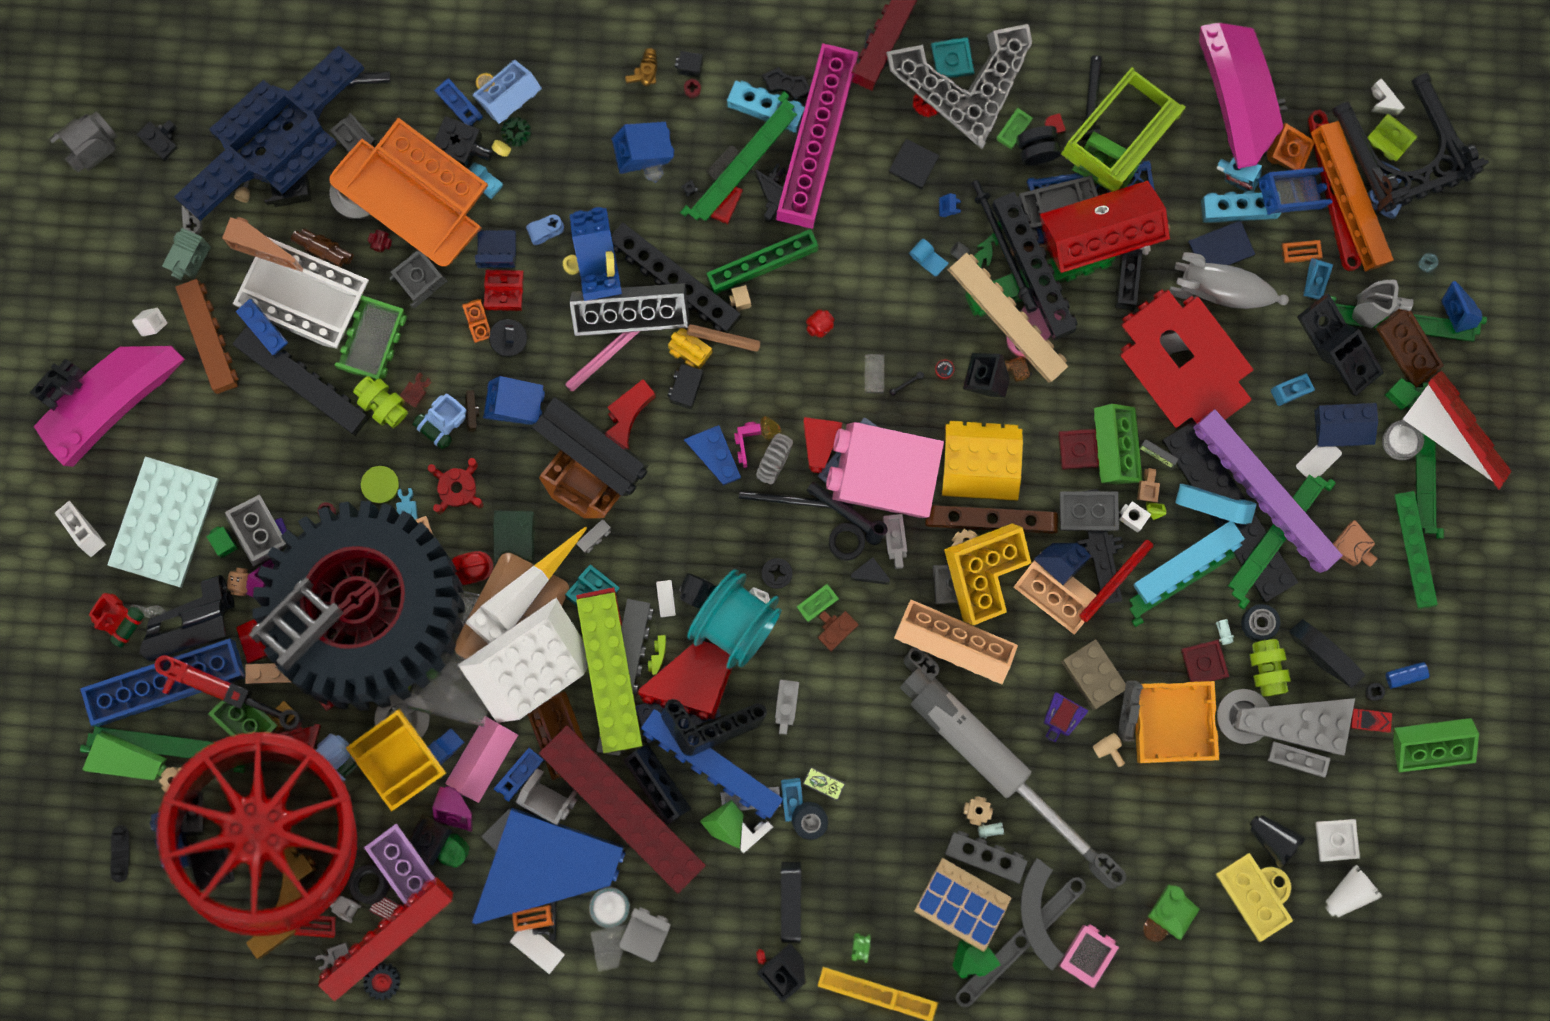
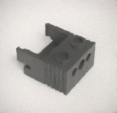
M419 250L415 251L412 256L391 271L392 276L389 277L393 282L397 280L414 301L410 304L414 309L431 296L436 289H439L444 283L448 282L432 260Z

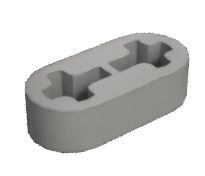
M182 206L183 228L191 231L188 227H191V220H193L197 227H194V231L191 232L199 235L202 231V220L199 221L194 215L191 216V213Z

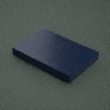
M1241 221L1188 241L1191 252L1202 255L1206 260L1205 263L1233 265L1255 256Z

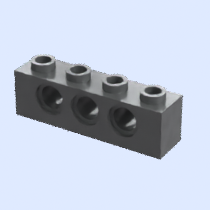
M959 830L957 833H952L944 855L1015 883H1020L1028 862L1024 860V855L1013 852L1012 855L1005 852L1006 849L1001 846L995 845L994 848L987 845V841L980 838L972 840L968 838L969 834ZM966 843H970L973 846V852L970 855L965 854L963 851V846ZM985 850L989 851L992 855L989 862L982 860L981 854ZM1004 857L1010 861V866L1007 869H1003L1000 866V860Z

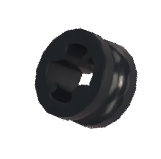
M1373 683L1367 686L1365 694L1369 700L1377 701L1384 697L1385 689L1381 684ZM1371 688H1378L1379 691L1377 692H1380V694L1372 696Z

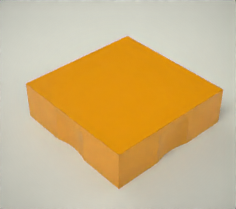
M1215 681L1141 684L1143 689H1141L1139 700L1140 710L1138 721L1135 724L1137 763L1219 760L1218 732L1215 726Z

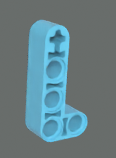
M1180 484L1175 501L1176 504L1239 524L1252 523L1257 505L1248 500H1235L1186 484Z

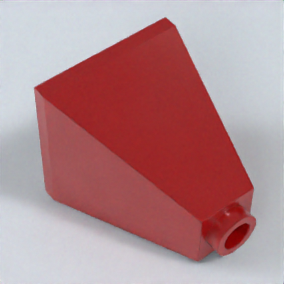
M804 417L803 428L809 468H811V472L822 473L834 450L835 436L837 430L842 429V422Z

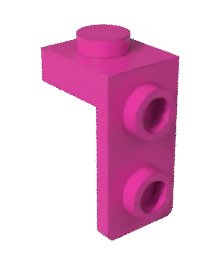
M756 422L745 423L744 426L737 427L738 433H734L736 445L740 444L741 451L737 453L739 463H743V467H747L743 438L761 435L760 424H756Z

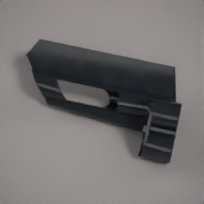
M222 575L201 581L203 597L149 619L147 633L142 641L139 653L148 661H151L160 656L169 655L226 636L224 615L229 609L234 608L235 602L232 594L226 591L227 584ZM177 616L181 617V626L159 633L162 621Z

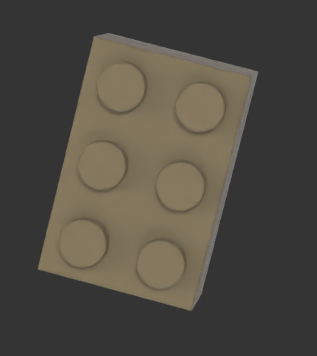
M1096 639L1061 661L1093 711L1125 691V682Z

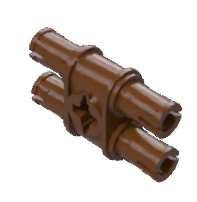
M306 228L301 232L294 231L291 236V241L304 247L307 253H312L323 261L328 260L338 267H341L344 263L349 265L354 255L340 248L338 243L332 242L323 235H316Z

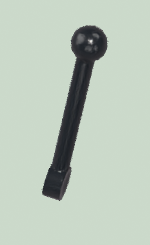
M919 371L912 379L895 389H890V395L894 396L899 390L917 379H923L924 373Z

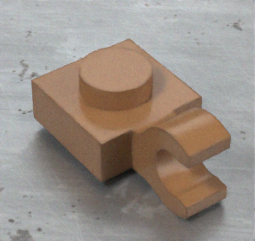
M1145 469V481H1139L1137 500L1152 503L1158 502L1160 483H1155L1156 469Z

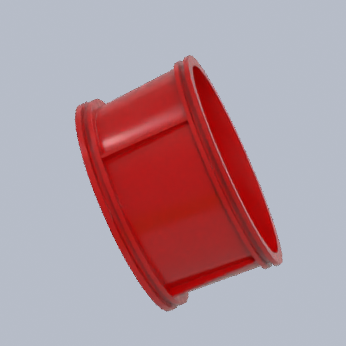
M246 733L213 743L193 756L176 774L166 791L160 807L157 827L158 848L162 863L170 880L198 914L212 924L229 932L248 936H271L290 932L308 924L334 903L346 886L354 867L357 853V828L346 787L334 767L320 753L291 737L273 733ZM261 761L282 762L298 767L286 784L271 799H267L261 771ZM255 762L254 783L251 794L248 797H242L229 786L221 774L239 765ZM304 770L322 781L328 787L333 797V800L300 810L288 811L285 808L289 793ZM217 778L232 810L226 813L193 806L191 803L210 781ZM336 806L339 820L336 849L310 841L291 832V827L325 808ZM187 810L205 816L221 827L222 831L218 836L179 850V836ZM289 847H307L334 855L323 876L307 892H305L287 864L284 852ZM230 849V854L221 869L202 893L188 878L179 857L197 851ZM271 861L293 882L302 896L276 908L257 910L258 888L264 863ZM241 863L248 864L252 877V911L231 908L209 898L210 893L224 876Z

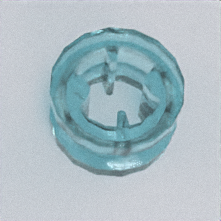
M1432 253L1425 254L1419 261L1420 268L1425 272L1433 271L1438 265V258ZM1426 258H1428L1429 261L1433 262L1430 265L1431 267H1429L1428 264L1424 263L1427 260Z

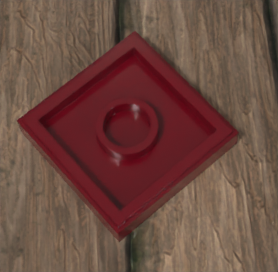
M1096 429L1058 432L1062 470L1099 467Z
M1219 639L1180 649L1189 682H1209L1229 677Z

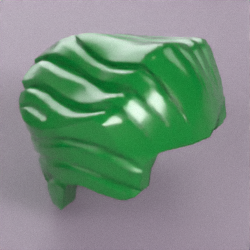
M450 834L438 856L440 863L455 868L460 866L469 854L468 843L457 834Z

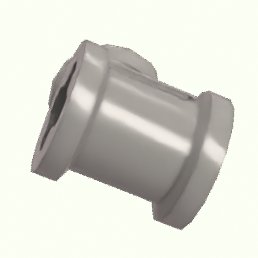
M338 896L330 908L338 917L352 923L354 914L362 905L348 897Z

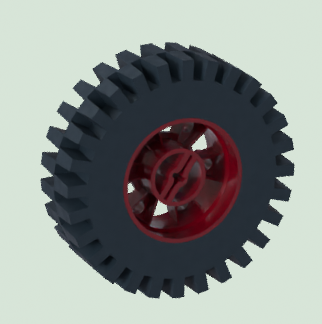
M361 501L360 511H357L350 502L339 503V515H335L328 507H324L318 510L321 522L315 524L307 516L299 520L298 522L304 532L298 537L287 530L281 536L288 546L284 552L272 546L267 555L274 563L273 569L264 566L260 567L258 576L264 582L265 587H254L253 597L261 607L252 609L253 619L258 624L261 623L294 590L295 585L299 581L307 578L314 585L310 590L327 606L332 603L337 605L343 614L288 671L276 661L279 658V654L261 639L260 641L266 646L264 652L276 665V668L305 694L309 693L321 703L327 704L329 700L337 708L346 710L348 704L351 703L358 710H369V702L373 701L383 708L391 706L389 697L395 694L402 700L411 697L412 695L408 687L413 683H416L422 689L430 683L426 673L431 667L440 673L446 666L440 656L443 651L452 655L455 651L456 644L451 636L452 633L460 634L463 628L458 613H465V603L459 593L464 591L462 583L456 575L457 570L436 537L432 535L422 522L418 524L413 516L405 511H402L399 515L391 505L384 503L379 511L371 501ZM370 567L386 570L377 583L369 580ZM363 571L361 577L356 576L358 572ZM345 574L348 578L341 581L335 589L331 587L340 577ZM394 583H399L398 586L391 589ZM401 594L399 608H392L390 598ZM304 595L296 605L311 619L317 620L320 609ZM331 596V601L326 602V599ZM291 610L282 618L299 635L307 630L308 626ZM277 625L268 632L284 649H288L293 644V640ZM385 626H388L381 634L375 637L376 633L381 631ZM337 632V634L334 636V638H333V639H330V636H331L333 633ZM346 634L355 637L354 645H343L340 643Z

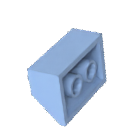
M514 60L472 95L491 118L497 123H501L515 110L521 108L527 100L534 97L542 88L533 74ZM495 82V85H493L492 87H490V89H489L488 91H484V90L487 89L491 84H493V83Z

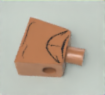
M1355 520L1349 523L1333 542V545L1343 555L1340 559L1352 566H1356L1362 560L1371 567L1378 559L1369 552L1375 545L1374 541Z

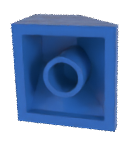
M1453 281L1441 301L1455 332L1477 328L1482 320L1481 310L1477 308L1476 303L1456 281Z

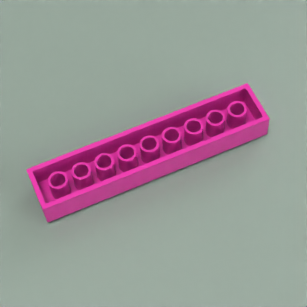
M822 43L779 202L776 220L811 229L814 227L854 75L851 71L855 63H857L859 52Z

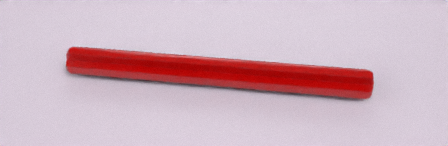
M1145 540L1081 612L1079 615L1080 619L1084 622L1089 621L1153 548V543Z

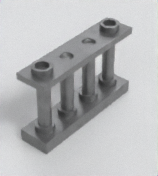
M307 578L299 581L295 585L294 590L261 623L257 624L250 634L257 643L263 639L277 652L279 658L276 661L287 671L343 614L341 609L334 603L327 606L310 590L314 585ZM304 595L322 611V615L317 620L311 619L296 605ZM289 610L308 626L303 634L299 635L282 619ZM275 625L279 626L293 640V644L288 649H284L268 634Z

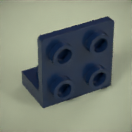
M514 230L479 231L478 255H475L477 267L516 268V232Z

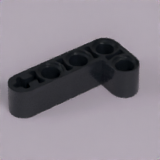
M781 862V943H801V862Z

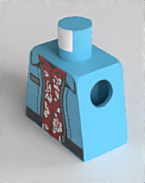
M1233 157L1231 162L1221 159L1217 169L1225 172V181L1243 191H1254L1259 183L1258 179L1261 178L1262 166L1257 164L1238 169Z

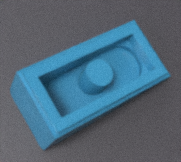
M1311 258L1304 296L1317 300L1323 296L1333 264Z
M1307 373L1276 385L1271 389V393L1277 405L1281 406L1315 389Z
M800 778L781 780L785 822L792 821L794 810L803 803Z

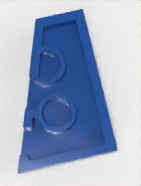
M719 425L684 439L686 444L704 462L723 486L741 479Z

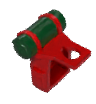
M103 593L95 603L89 616L96 629L106 631L111 635L110 641L115 646L123 648L143 621L142 619L145 614L137 607H131L128 610L115 594Z

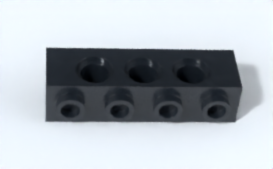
M648 744L635 750L623 760L666 825L674 822L691 810V807Z

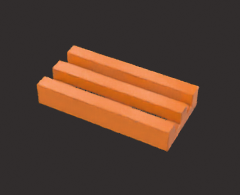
M1320 240L1283 243L1281 245L1284 263L1311 261V258L1321 260L1323 258ZM1317 246V248L1315 249L1288 251L1287 249L1296 247ZM1310 253H1317V254H1318V255H1309V256L1289 257V255H1300V254H1310Z
M551 905L534 907L513 913L514 932L553 925ZM546 911V914L517 919V916ZM547 918V921L518 926L520 923Z

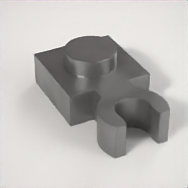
M346 942L327 949L328 956L325 954L316 956V960L323 959L325 961V964L319 967V970L328 968L331 963L333 966L339 956L342 955L344 957L349 950L348 943Z

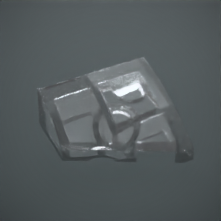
M628 924L591 932L598 972L619 967L623 951L620 948V942Z

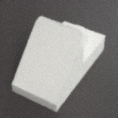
M1382 78L1371 88L1374 97L1381 101L1371 112L1389 113L1390 115L1397 116L1405 108Z
M762 821L754 828L756 832L752 834L743 823L741 851L745 853L773 828L768 821L765 824Z

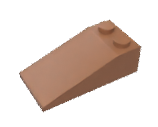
M230 217L222 239L231 249L300 272L303 271L302 266L293 256L251 226L248 220L237 217V219Z

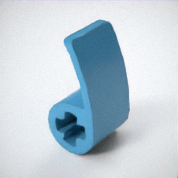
M921 239L909 252L915 261L934 276H937L948 265V262L936 254L933 246L925 239Z

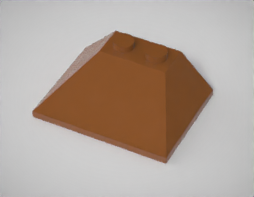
M562 450L558 452L539 477L552 499L583 518H605L621 497L620 494Z

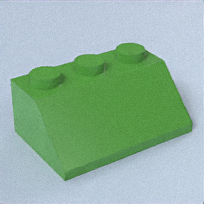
M1094 131L1084 147L1086 151L1110 169L1127 150ZM1140 163L1126 178L1120 189L1128 186ZM1074 165L1073 171L1084 177L1092 175L1093 181L1104 187L1097 182L1099 178L1083 166L1077 167Z
M221 700L208 713L230 736L246 733H274L278 727L266 713L248 705L245 710H242Z

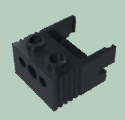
M308 172L284 194H281L271 185L272 197L268 200L264 199L267 205L274 204L275 207L308 202V200L312 201Z

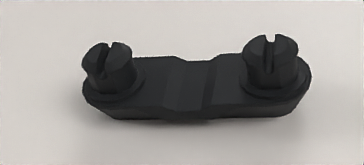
M122 825L116 826L111 834L110 876L113 881L118 883L126 880L130 860L129 830Z

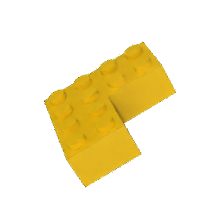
M1009 524L944 549L963 621L974 626L1007 612L998 576L1031 564L1023 527Z

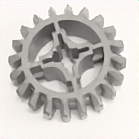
M780 433L774 436L757 470L756 475L758 479L770 485L775 482L792 449V439Z

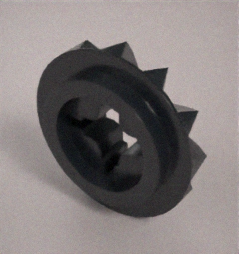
M771 559L763 566L762 579L769 587L782 589L792 579V568L783 559ZM778 566H780V573H782L785 576H779L778 579L774 581V575L770 572L776 571V569H778Z

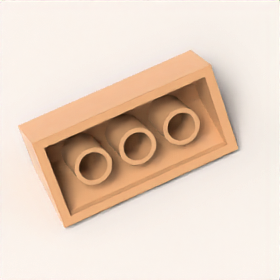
M1035 560L1014 586L1016 590L1074 635L1085 623L1080 619L1079 615L1096 597L1095 593L1074 577L1062 585Z

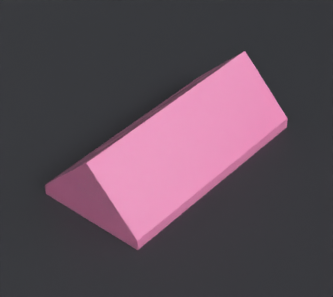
M484 716L445 784L479 803L518 735Z

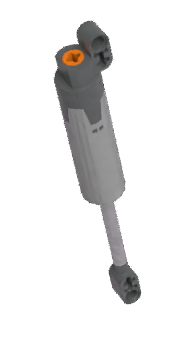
M916 647L910 649L904 657V664L912 674L900 686L913 700L910 705L1005 798H1009L1017 791L1089 861V870L1106 887L1115 889L1123 884L1126 880L1124 870L1107 854H1098L1025 783L1031 775V770L935 678L939 673L938 664L925 651H921ZM911 655H915L918 661L912 660ZM1112 874L1117 877V882L1113 881Z

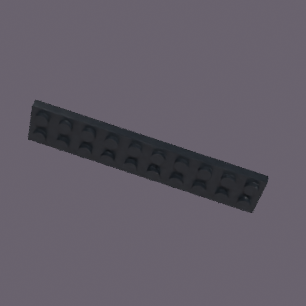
M1195 421L1162 440L1168 452L1178 458L1176 464L1190 486L1235 500H1246L1227 469L1221 464L1220 458L1208 449L1206 442L1195 434L1193 429L1196 425ZM1255 513L1252 523L1239 524L1233 522L1245 539L1241 542L1243 546L1234 551L1241 567L1267 533ZM1208 514L1217 529L1229 522L1228 520ZM1277 551L1253 586L1264 603L1299 582L1279 551Z

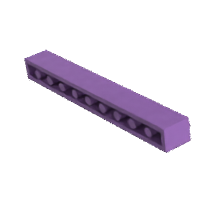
M1216 410L1208 413L1193 427L1197 437L1206 442L1208 449L1220 458L1221 464L1233 473L1234 479L1246 488L1247 494L1259 503L1260 509L1272 518L1273 524L1284 532L1286 539L1294 543L1299 554L1308 559L1312 569L1319 573L1327 571L1343 556Z

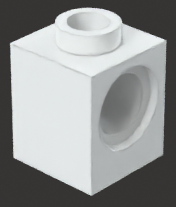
M1133 501L1129 506L1125 504L1119 512L1122 515L1119 520L1137 533L1151 516L1150 513ZM1129 512H1135L1138 515V520H1131Z

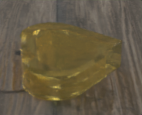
M767 416L761 418V432L765 439L770 440L778 433H781L778 423Z

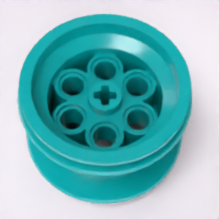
M736 569L732 570L715 588L700 609L687 634L689 640L694 639L695 646H699L708 639L730 655L726 664L727 669H731L737 663L738 666L743 667L749 662L774 628L782 612L780 608L776 609L779 602L778 596L773 597L766 604L743 588L747 576L745 573L739 575V571Z

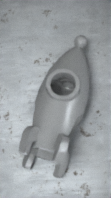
M1188 252L1183 253L1182 260L1189 261L1190 264L1176 262L1174 267L1177 270L1185 271L1183 278L1178 277L1176 284L1181 285V288L1171 286L1169 289L1173 296L1182 299L1196 295L1215 304L1240 309L1258 308L1275 302H1279L1280 305H1287L1289 302L1287 295L1279 296L1273 287L1254 273L1230 265L1205 263L1206 260L1202 255Z

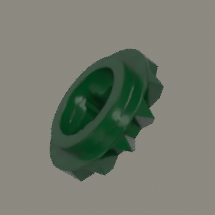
M519 116L516 118L510 117L509 120L504 121L501 135L507 144L521 146L529 140L531 128L528 122ZM516 125H518V129L521 132H517L514 138V134L510 130L515 129Z

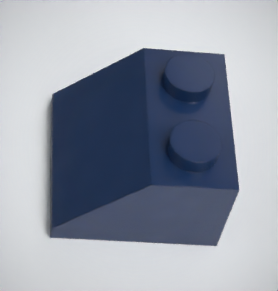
M1052 543L1034 560L1058 582L1064 585L1081 570L1091 555L1078 543Z

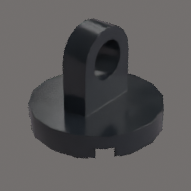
M500 320L490 330V346L500 356H516L526 346V330L515 320Z

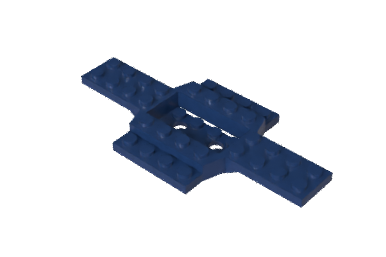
M338 45L289 91L273 85L270 86L266 81L262 80L209 129L221 141L225 150L174 196L175 199L201 221L241 183L252 179H258L271 184L277 191L284 194L337 144L335 139L322 129L318 119L323 108L365 70L363 65ZM282 111V114L278 118L271 121L278 113ZM269 123L266 129H264L261 133H258L265 125ZM292 123L293 127L291 130H284L286 124ZM253 136H255V139L253 141H251L247 146H244ZM259 149H266L265 154L262 156L256 155Z

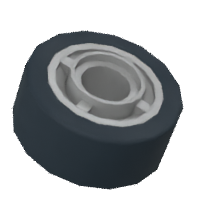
M1265 604L1255 605L1244 613L1241 622L1245 635L1251 640L1258 642L1274 637L1279 631L1281 624L1276 610ZM1258 618L1265 621L1264 628L1257 625Z

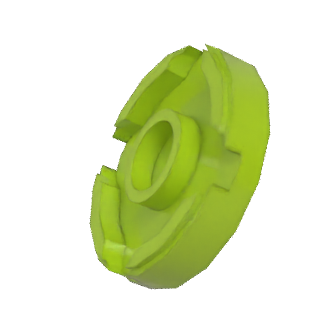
M385 466L372 467L363 475L361 490L364 496L372 503H388L398 494L399 478L390 468Z

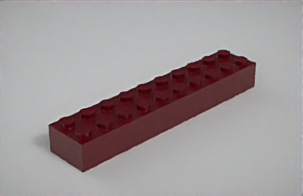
M568 725L539 753L677 893L706 866Z

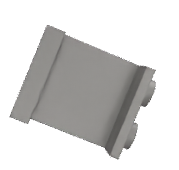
M537 768L521 789L516 803L549 822L558 825L561 819L565 820L570 812L569 808H574L578 800L575 798L577 792L573 790L571 795L566 798L539 783L544 771Z

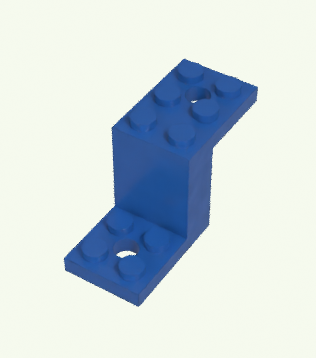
M596 207L591 211H576L570 214L572 239L581 276L584 301L622 294L607 208ZM606 251H612L614 254V277H607Z

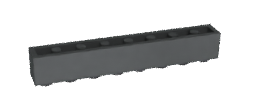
M627 599L621 630L633 695L637 696L639 684H636L637 676H641L642 665L639 664L641 657H645L646 646H643L644 639L649 637L650 627H647L648 619L652 620L654 609L651 608V604L648 602ZM601 736L599 737L597 747L598 753H603ZM626 750L605 754L621 757L622 753H625Z

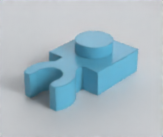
M408 488L409 494L403 496L402 490L398 489V496L402 500V502L396 503L398 514L400 515L402 511L411 514L415 520L418 519L416 501H411L413 490Z

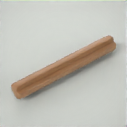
M692 324L687 328V335L756 352L760 348L759 340Z

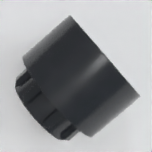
M687 572L679 589L682 592L680 600L701 609L717 586Z

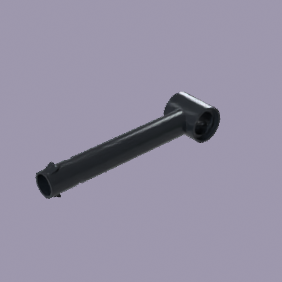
M1099 55L1091 56L1085 121L1098 107L1102 57ZM1095 122L1080 140L1088 141L1093 131L1100 134V125H1096Z
M812 482L807 489L810 495L812 494L866 532L865 539L869 544L879 545L888 531V527L884 522L879 520L873 523L845 503L832 500L833 495L820 487L819 483Z

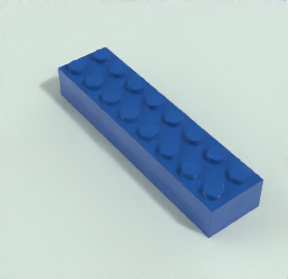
M232 639L173 657L229 683L246 678L236 642ZM166 661L163 665L164 671L169 670L171 667L170 661ZM155 664L80 688L90 724L95 727L201 693L202 691L175 681L169 693H163L164 684L168 677L159 674L155 669Z

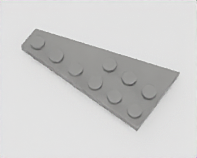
M1355 698L1239 709L1235 729L1337 755H1345Z

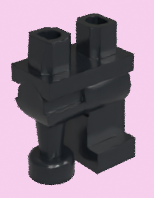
M66 358L59 366L54 363L51 366L52 370H49L29 392L53 411L58 407L56 402L64 394L72 395L76 387L79 389L83 385L79 382V379L84 375V372Z

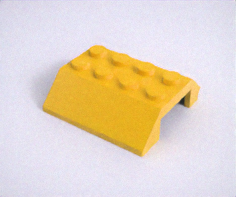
M950 421L949 424H946L942 496L1018 501L1022 469V429H1018V425L1005 424L1004 428H1001V424L986 423L985 427L982 426V423L967 422L966 425H963L961 421Z

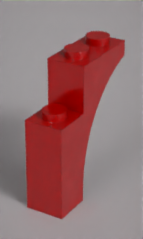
M644 379L607 407L610 412L607 414L613 423H618L606 433L628 450L630 431L635 419L643 408L656 398L655 393Z

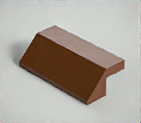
M566 691L551 697L528 713L541 751L567 725L584 741ZM545 760L552 781L561 778L562 776Z

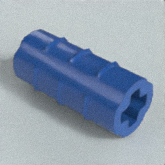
M1425 662L1386 672V680L1390 689L1429 678V671Z

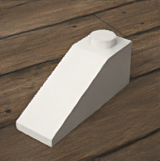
M70 500L55 512L76 544L90 557L106 545Z

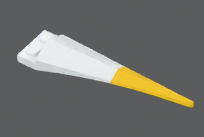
M587 527L581 529L484 603L466 621V624L488 644L516 626L551 576L584 534Z

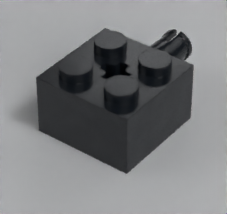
M447 116L444 117L433 144L467 169H469L474 155L490 161V156L492 157L493 150L479 145L483 137L480 129Z

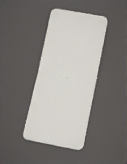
M672 581L656 582L660 617L675 616Z

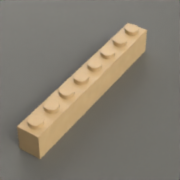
M965 253L947 270L1048 383L1052 382L1069 367L1066 364V358L1053 350L1054 345L1048 339H1043L1040 335L1042 333L1040 329L1028 322L1029 317L1023 311H1018L1015 307V301L1011 297L1007 298L1002 293L1004 291L997 282L995 284L992 282L989 272L977 265L978 260L972 254L968 255Z

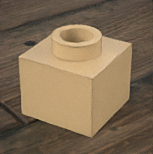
M746 285L731 289L732 295L729 296L732 307L735 306L737 311L751 308Z

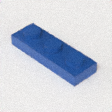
M249 299L236 310V313L272 355L278 353L288 344L287 340L252 299Z

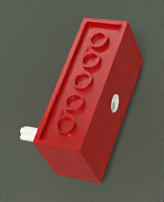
M1149 181L1040 214L1044 244L1061 273L1137 249H1141L1142 254L1147 255L1151 251L1150 245L1170 239L1166 207Z

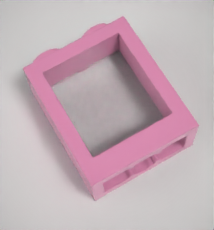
M1089 924L1088 927L1085 925L1081 927L1058 966L1094 988L1119 947L1115 945L1116 941L1107 935L1105 938L1098 934L1100 930Z

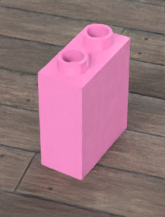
M856 422L847 424L846 430L838 429L835 436L833 449L835 452H840L841 456L838 468L830 467L826 489L833 491L832 500L918 518H927L930 516L944 441Z

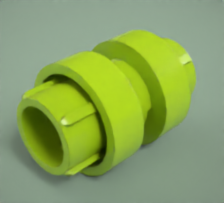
M366 376L353 391L359 397L357 404L365 412L372 409L374 411L372 418L381 426L387 423L392 428H395L408 414V411L402 407L405 401L396 392L389 395L387 393L389 386L380 378L374 381L369 376Z
M1277 639L1253 643V654H1250L1251 666H1258L1259 671L1258 675H1254L1255 687H1260L1263 697L1287 693V682H1291L1289 670H1282L1281 662L1287 660L1285 649H1280Z

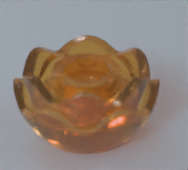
M1150 918L1143 926L1144 934L1150 941H1162L1168 934L1167 930Z

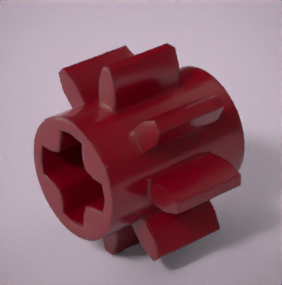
M376 230L374 234L370 233L367 240L371 244L370 248L381 253L385 249L389 250L392 243L391 239H389V234L381 230Z

